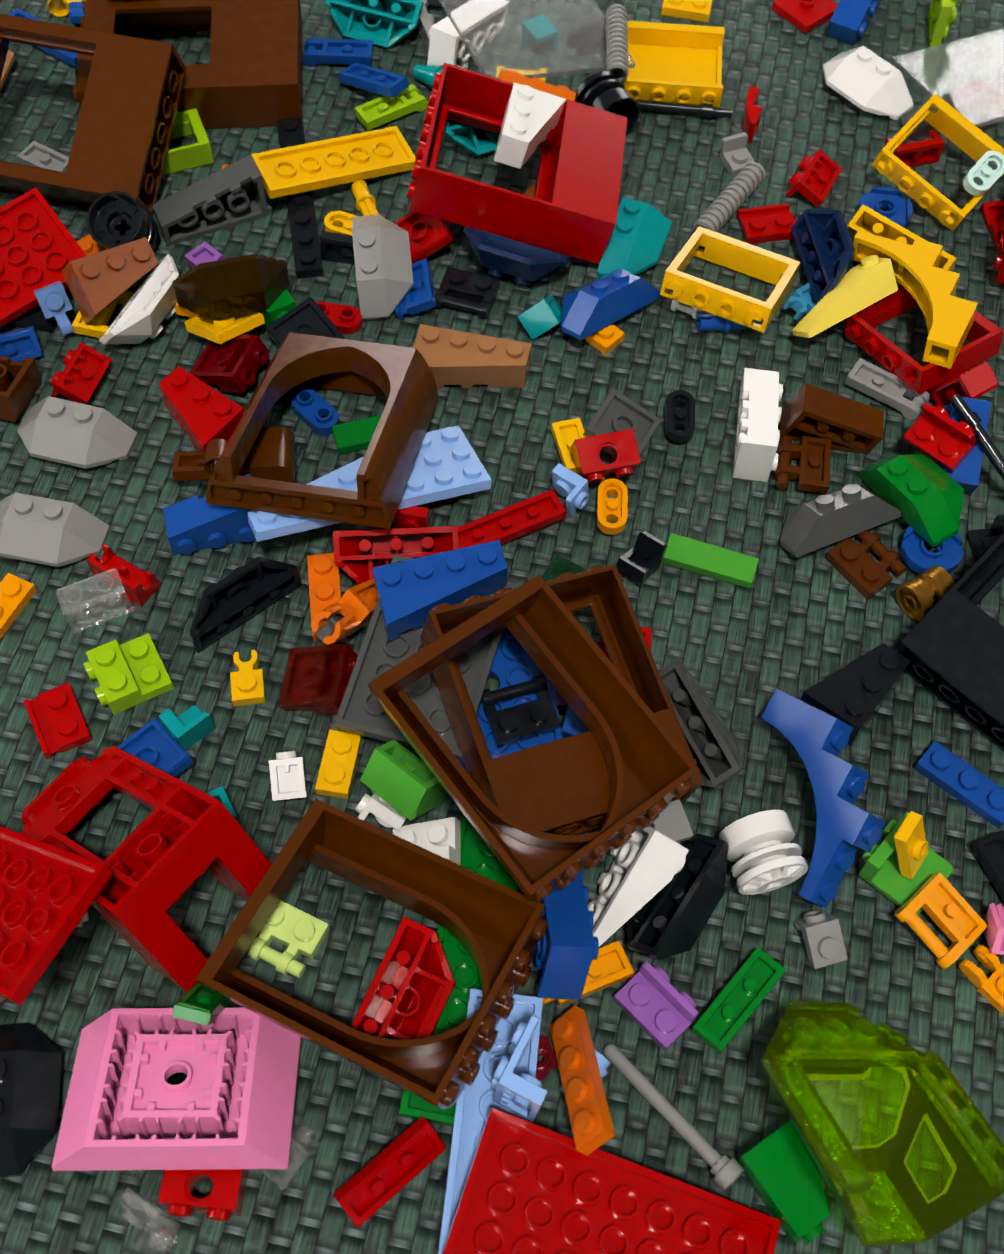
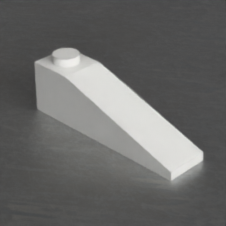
M651 825L645 829L639 827L631 834L633 837L617 850L612 847L610 855L615 858L609 872L601 873L597 882L600 885L599 896L597 900H593L587 905L588 910L593 912L592 933L593 937L598 938L599 947L672 880L674 875L681 871L685 864L686 855L689 850Z

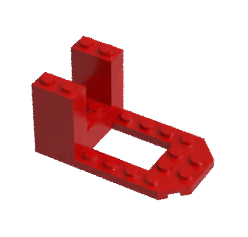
M115 746L102 750L101 757L89 761L87 757H83L73 761L23 810L21 817L24 828L22 832H19L20 834L103 864L113 872L104 889L95 898L92 905L150 967L185 992L197 983L196 977L208 959L165 911L172 904L176 903L181 898L183 892L199 876L204 874L208 868L225 888L248 901L272 865L220 800ZM112 788H115L154 811L105 860H102L65 835L74 830L80 823V820L93 807L99 805Z

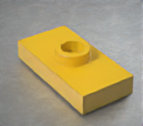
M913 811L908 813L894 836L901 876L910 880L914 878L928 855L929 846L925 836L923 815Z

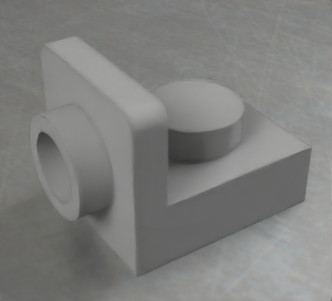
M746 132L722 139L719 158L731 178H735L748 162H755L746 148L748 140Z

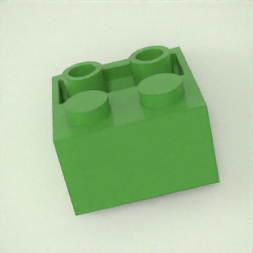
M395 740L374 749L360 779L362 783L370 788L372 793L379 795L393 806L400 815L407 817L410 821L443 804L450 797L427 765Z

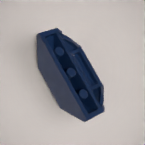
M805 209L791 228L815 304L827 293L834 290L845 274L853 268L855 248L842 212L839 210Z
M464 226L463 229L481 266L489 268V274L504 277L505 273L515 276L513 281L529 285L530 281L539 282L572 263L573 260L572 256L467 226Z

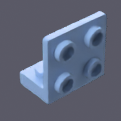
M532 1014L528 1024L520 1022L508 1050V1053L512 1056L510 1059L503 1056L490 1086L496 1089L493 1102L532 1123L548 1091L541 1088L542 1083L536 1078L524 1073L518 1076L515 1072L539 1021V1017Z

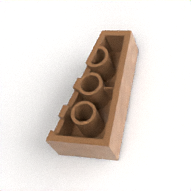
M420 324L413 348H417L427 362L437 389H444V385H461V389L472 388L475 385H487L488 388H522L526 386L531 367L532 343Z

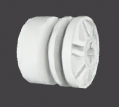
M766 810L748 815L731 823L720 832L719 839L726 841L728 844L727 859L730 862H736L732 866L731 873L737 879L736 886L739 893L743 895H756L773 891L791 884L808 871L809 867L806 859L801 856V847L797 843H790L794 839L795 832L784 810Z

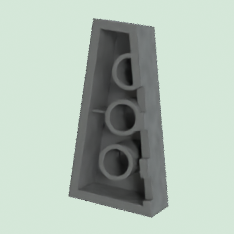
M251 154L152 205L157 226L166 246L268 216L262 175Z

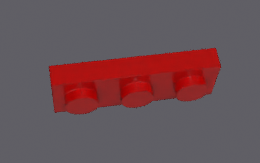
M422 1116L336 1191L333 1196L355 1226L359 1228L447 1148L430 1123Z

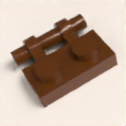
M782 436L776 451L779 459L774 478L777 480V488L785 490L788 488L790 480H798L797 490L826 494L829 489L832 440L802 436L800 445L792 444L790 436ZM792 458L799 459V466L790 465V460Z
M869 530L856 534L862 541L860 544H857L851 537H848L829 550L825 559L869 600L890 584L892 577L887 571L892 569L900 576L907 570V567L900 561L901 557L895 551H889L881 543V538L875 532L871 533ZM873 551L881 561L876 563L867 553Z

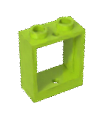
M196 108L176 114L171 140L192 135L195 144L168 150L163 175L214 163L210 142Z

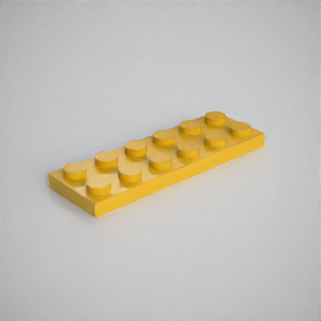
M397 126L251 154L262 175L263 186L270 199L413 170L416 162L415 155Z

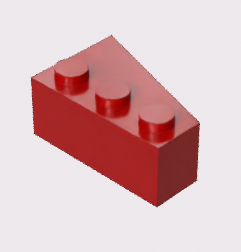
M180 366L159 383L165 407L181 429H184L195 448L199 451H205L207 443L213 439L229 441L244 413L243 407Z

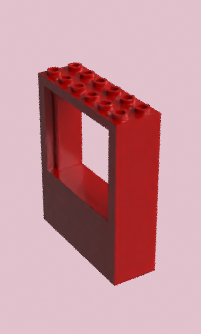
M444 62L442 73L436 72L419 141L420 145L418 146L416 162L411 179L416 180V182L410 181L407 198L412 199L409 210L599 264L616 225L628 118L566 99L557 126L551 129L546 139L538 145L541 146L533 197L437 170L436 166L446 119L500 134L505 109L514 84Z

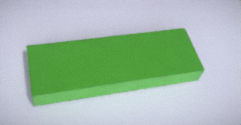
M671 533L661 563L750 589L759 558Z

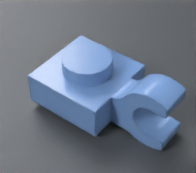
M58 281L34 290L33 292L46 319L54 317L63 336L74 332L65 313L73 308L62 282Z

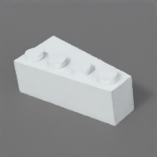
M473 0L431 26L428 35L430 42L427 65H444L445 62L466 69L468 67L467 61L471 57L477 58L481 54L484 44L489 45L505 29L509 4L500 0Z
M744 368L740 385L732 478L768 482L770 472L777 469L778 453L776 451L780 438L778 424L780 423L782 407H778V403L781 401L783 384H779V372Z

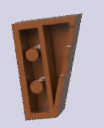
M147 237L72 260L61 272L84 322L87 324L146 276L158 264V261Z

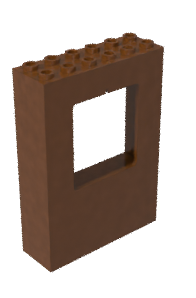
M300 0L82 1L84 16H81V28L113 34L211 30L210 61L208 64L185 65L187 71L177 110L178 113L196 108L204 129L277 126V120L288 118H302L303 122V22ZM77 53L79 68H75L77 85L73 86L75 102L80 103V115L93 56Z

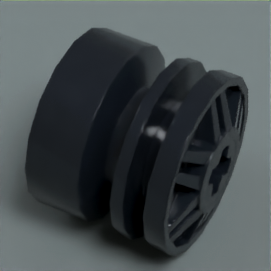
M600 71L592 74L576 89L574 102L627 117L626 135L636 125L640 115L638 101L625 89L624 85L613 73Z
M119 191L104 193L95 199L90 206L86 218L88 232L93 240L105 250L147 237L152 250L155 248L158 239L157 224L146 209L129 194Z

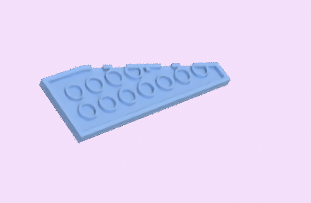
M459 425L426 432L398 510L491 489L492 479ZM364 456L307 483V485L357 491V472ZM257 510L247 512L248 522L257 542L342 523Z

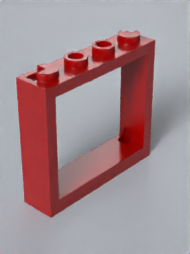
M903 286L899 287L898 291L846 318L845 336L918 394L999 354L1003 336L1002 329L976 311L972 327L966 337V340L970 343L961 347L952 368L949 369L932 363L923 367L874 329V327L918 306L916 300Z

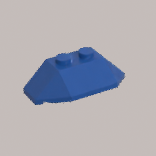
M615 270L563 296L561 330L582 340L661 298L662 295H660L658 289L642 278L629 273L627 270Z

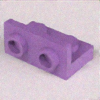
M645 961L641 965L639 972L614 995L613 1000L665 1052L695 1022L699 1013L695 1009L696 1004L693 999L683 991L678 992L669 983L670 978L663 969L657 965L653 967L649 962Z

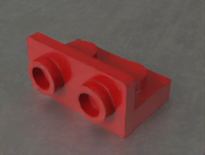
M820 149L812 156L807 154L797 166L800 170L796 171L789 179L788 184L790 187L785 194L790 198L796 191H799L816 207L824 202L842 170L840 166Z
M80 342L76 351L72 349L68 351L62 363L66 366L63 373L59 370L55 373L50 383V386L54 387L51 397L57 398L61 394L74 402L87 405L112 359Z
M925 402L921 407L922 415L903 436L904 441L951 472H954L976 446L975 431L964 421L956 422L951 419L949 413L941 406L935 405L933 407Z

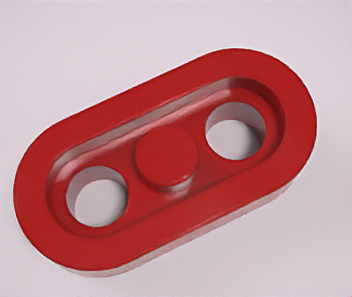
M328 302L316 303L341 334H354L362 328V314H360L358 308Z

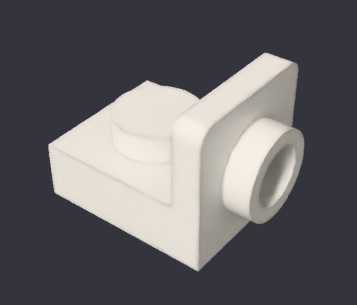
M296 751L276 753L275 760H269L272 801L307 797L304 757H296Z
M366 793L355 809L360 814L358 816L359 819L364 821L368 814L372 813L380 824L388 828L393 827L397 831H399L407 818L400 815L393 806L376 793L372 797Z

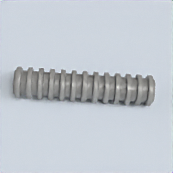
M613 4L608 7L605 14L606 71L613 73L622 83L628 78L629 74L628 12L623 5Z
M754 161L748 162L693 224V231L695 232L700 226L718 233L765 179L766 172L763 166Z

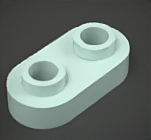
M998 151L986 152L964 177L963 186L965 190L973 196L984 195L1004 173V155Z

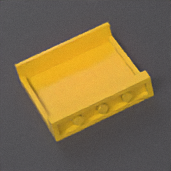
M628 21L629 74L622 84L635 99L694 105L712 103L713 106L720 107L723 93L722 45L725 27Z

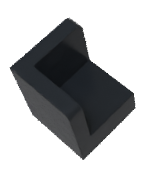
M1004 515L996 516L990 528L968 531L966 537L975 562L1004 534Z

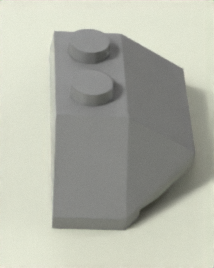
M381 215L352 217L356 282L362 321L389 319L414 286L409 232Z
M50 396L30 407L17 429L18 435L30 456L85 469L108 464L117 459L119 461L128 459L138 438V433L104 408Z
M16 492L0 501L1 557L61 567L80 561L91 554H101L102 545L105 544L111 530L108 524L74 503Z

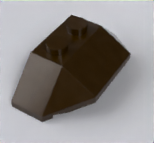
M259 254L198 264L187 271L181 278L173 281L178 305L210 321L266 311L290 285L286 261L276 260Z

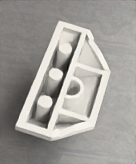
M865 46L840 53L823 64L822 70L824 72L825 84L863 111L889 116L890 119L897 120L914 107L902 72Z
M167 254L151 270L99 340L103 345L139 344L149 337L154 339L161 332L163 326L160 323L164 318L168 320L174 314V304L177 301L173 281L179 278V273L171 255Z

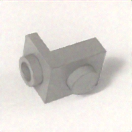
M812 910L806 912L804 918L794 921L795 928L803 934L809 964L812 968L818 969L848 960L838 918L824 910Z

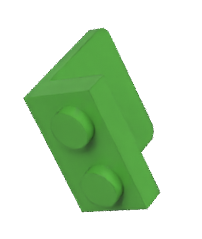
M908 812L900 821L893 818L882 832V835L886 837L880 845H874L870 853L866 851L862 856L866 863L858 874L899 907L906 903L933 874L940 872L947 879L953 872V866L928 847V855L914 878L910 880L901 876L894 836L908 815ZM920 908L916 913L919 915L923 909Z

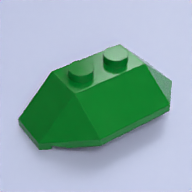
M909 454L882 458L858 471V477L880 498L901 511V518L932 547L958 534L964 488L927 455Z

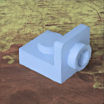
M558 463L552 470L553 488L559 495L566 497L567 514L573 516L578 509H583L589 501L588 480Z

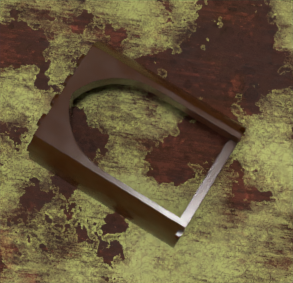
M289 332L277 349L210 475L207 485L206 503L390 529L439 400L433 374L424 357L417 348ZM302 385L386 396L388 398L358 469L357 491L238 475L272 407L281 396L293 387Z
M540 574L368 683V688L526 897L530 901L536 900L537 903L548 897L555 890L556 886L560 891L565 889L577 879L576 875L585 867L590 870L605 858L604 854L612 847L617 850L633 837L631 834L639 827L645 829L659 818L658 814L668 806L667 803L675 796L678 799L695 786L692 779L700 771ZM504 624L585 724L601 750L608 772L609 802L605 820L600 831L583 835L550 834L523 825L502 812L481 791L403 689Z
M315 799L196 977V981L209 990L416 1097L445 1110L451 1108L456 1103L466 1084L471 1086L480 1070V1064L477 1063L483 1051L489 1052L492 1049L498 1035V1031L495 1028L501 1018L505 1020L508 1018L515 1003V999L512 997L517 987L523 988L530 977L532 967L529 965L533 959L538 941H541L547 930L549 921L543 919L545 904L537 903L536 900L530 901L525 895ZM307 860L427 917L449 931L472 958L482 983L483 997L479 1011L462 1024L446 1032L420 1039H387L351 1028L235 968Z

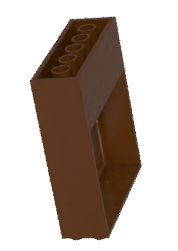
M0 14V81L10 41L93 56L66 172L0 160V192L23 195L36 187L45 200L90 208L95 199L104 193L119 191L135 198L153 217L152 205L157 200L187 71L174 46L165 42Z
M595 565L582 573L573 574V572H567L559 575L554 580L546 581L570 612L590 607L610 661L695 763L616 565L606 567ZM507 587L498 590L491 596L482 598L480 595H475L465 599L463 603L451 606L449 603H443L433 607L428 612L420 637L423 647H426L506 596L513 589ZM503 624L493 632L507 629V627ZM454 656L432 670L467 773L495 806L521 824L550 834L580 835L602 827L608 809L609 779L605 760L590 731L492 759L456 657ZM699 772L692 779L695 786L679 798L681 803H684L703 784ZM675 796L669 802L678 800L677 796Z

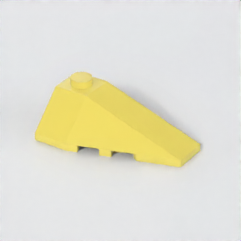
M870 255L863 258L861 264L851 268L839 285L827 293L792 329L793 335L811 338L898 291L891 259L879 258L878 255Z

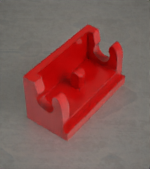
M928 130L929 136L932 139L924 138L923 141L908 142L901 145L893 154L910 168L937 163L945 141L940 138L936 130ZM887 138V139H885L886 144H887L892 138Z
M103 544L102 550L104 554L101 559L94 554H91L86 559L94 578L142 607L159 589L161 582L156 579L155 574L150 571L144 572L114 554L111 547Z

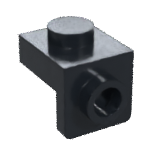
M643 530L639 533L635 546L618 559L616 567L629 578L642 583L659 569L667 549V544Z

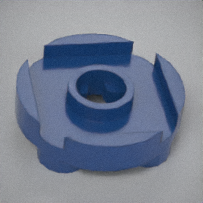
M875 187L871 189L870 193L866 195L864 193L861 196L858 210L864 204L898 225L905 227L910 221L913 205L909 198L906 201L901 197V191L895 188Z
M909 526L903 535L898 553L905 564L918 574L934 565L944 568L950 574L958 567L963 558L961 547L963 542L961 536L956 534L937 545L936 553L928 551L925 545L932 546Z

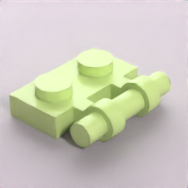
M280 900L260 930V935L254 939L247 950L248 956L257 961L260 959L265 960L276 966L275 970L284 975L290 973L301 978L306 965L296 961L301 953L311 959L314 958L330 930L329 924ZM272 940H275L288 948L281 953L269 947Z

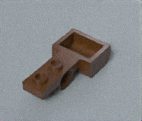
M262 427L238 475L244 476L250 473L251 477L295 483L296 442L293 432L285 427ZM213 439L207 443L205 451L174 452L172 467L174 481L209 479L228 441Z

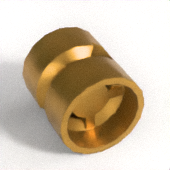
M934 565L919 574L917 578H912L897 587L896 598L902 611L914 621H921L956 583L944 568Z

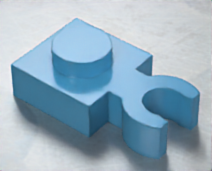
M809 283L795 290L783 306L785 310L792 308L797 312L793 317L795 320H799L804 313L807 315L816 305Z

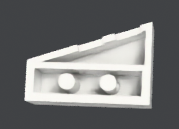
M514 83L505 109L494 161L521 169L535 152L539 143L543 142L550 130L557 126L566 99L533 89L528 85Z

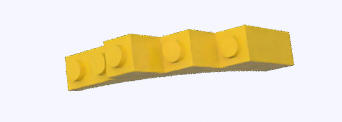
M858 230L853 242L855 248L854 260L861 262L863 258L870 255L891 259L896 281L912 295L925 317L928 339L922 361L951 369L972 327L978 303L955 297L960 274L938 268L943 245L917 238L910 245Z

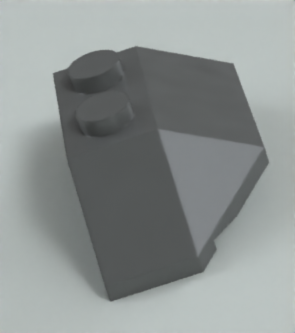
M857 483L846 485L789 507L780 538V545L797 558L901 517V511Z
M676 659L659 671V674L694 761L700 769L702 785L717 788L743 770L739 746L707 692L683 664Z

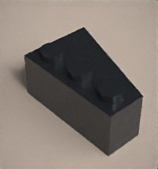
M882 643L804 691L801 701L853 727L848 744L852 746L900 682L911 660L885 643Z

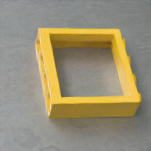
M935 93L886 144L874 160L872 166L953 232L992 187L982 196H973L960 209L893 153L924 120L976 162L988 151H998L1004 155V148Z
M699 226L665 271L660 295L764 333L793 287L801 262ZM695 256L774 284L776 287L768 300L764 302L683 273V271ZM762 319L764 320L762 325L754 322V320L761 322Z

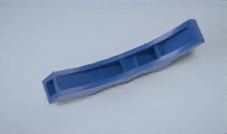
M776 689L761 718L780 730L801 757L814 790L817 813L814 851L809 871L799 895L812 903L827 908L829 902L837 895L838 885L846 870L852 866L857 849L860 848L870 853L873 846L880 840L886 821L854 805L855 800L865 788V781L869 773L838 758L841 750L848 744L849 735L853 727Z

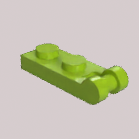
M411 84L408 88L401 91L397 97L387 98L381 96L355 107V116L369 131L416 110L423 112L427 109L429 101L424 95H420V91L415 85Z

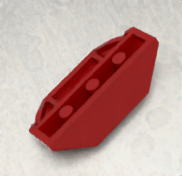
M458 526L333 531L334 563L342 568L358 584L374 578V567L390 564L394 554L415 559L459 549Z
M403 916L352 1022L351 1028L387 1039H420L433 1035L456 985L436 931Z

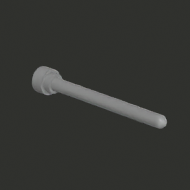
M606 1045L603 1050L605 1057L712 1168L710 1172L714 1175L713 1181L725 1192L745 1169L734 1158L730 1160L726 1155L722 1157L615 1045Z

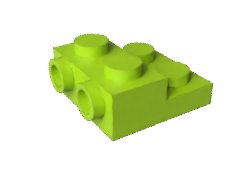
M932 0L927 16L929 48H940L942 39L947 37L951 23L956 21V6L962 0Z
M149 633L121 645H118L115 639L85 652L89 661L83 663L91 681L97 678L100 684L99 687L94 688L102 706L109 705L113 715L174 689Z

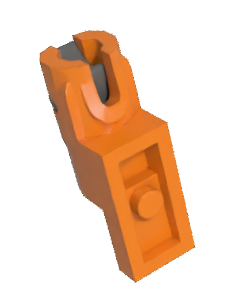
M374 578L347 589L338 602L327 606L324 611L318 613L312 619L311 628L322 642L327 645L335 643L370 623L378 600Z

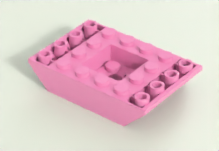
M244 1007L225 1008L209 1026L172 1017L174 1008H112L81 1031L51 1166L52 1170L289 1169L301 1037ZM181 1072L187 1075L186 1079L180 1084L171 1085L167 1083L168 1078L174 1073Z

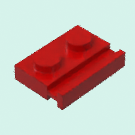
M789 203L739 209L736 218L740 222L739 226L745 243L759 244L794 239L791 228L796 221L793 213L789 210Z
M69 682L38 694V698L30 701L28 699L24 700L25 707L46 759L52 758L51 755L57 752L64 753L92 741Z

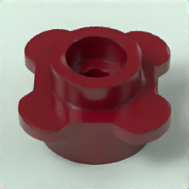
M540 1036L537 1057L542 1055L544 1061L539 1062L537 1060L535 1078L543 1081L553 1068L558 1069L555 1051L550 1046L549 1038Z

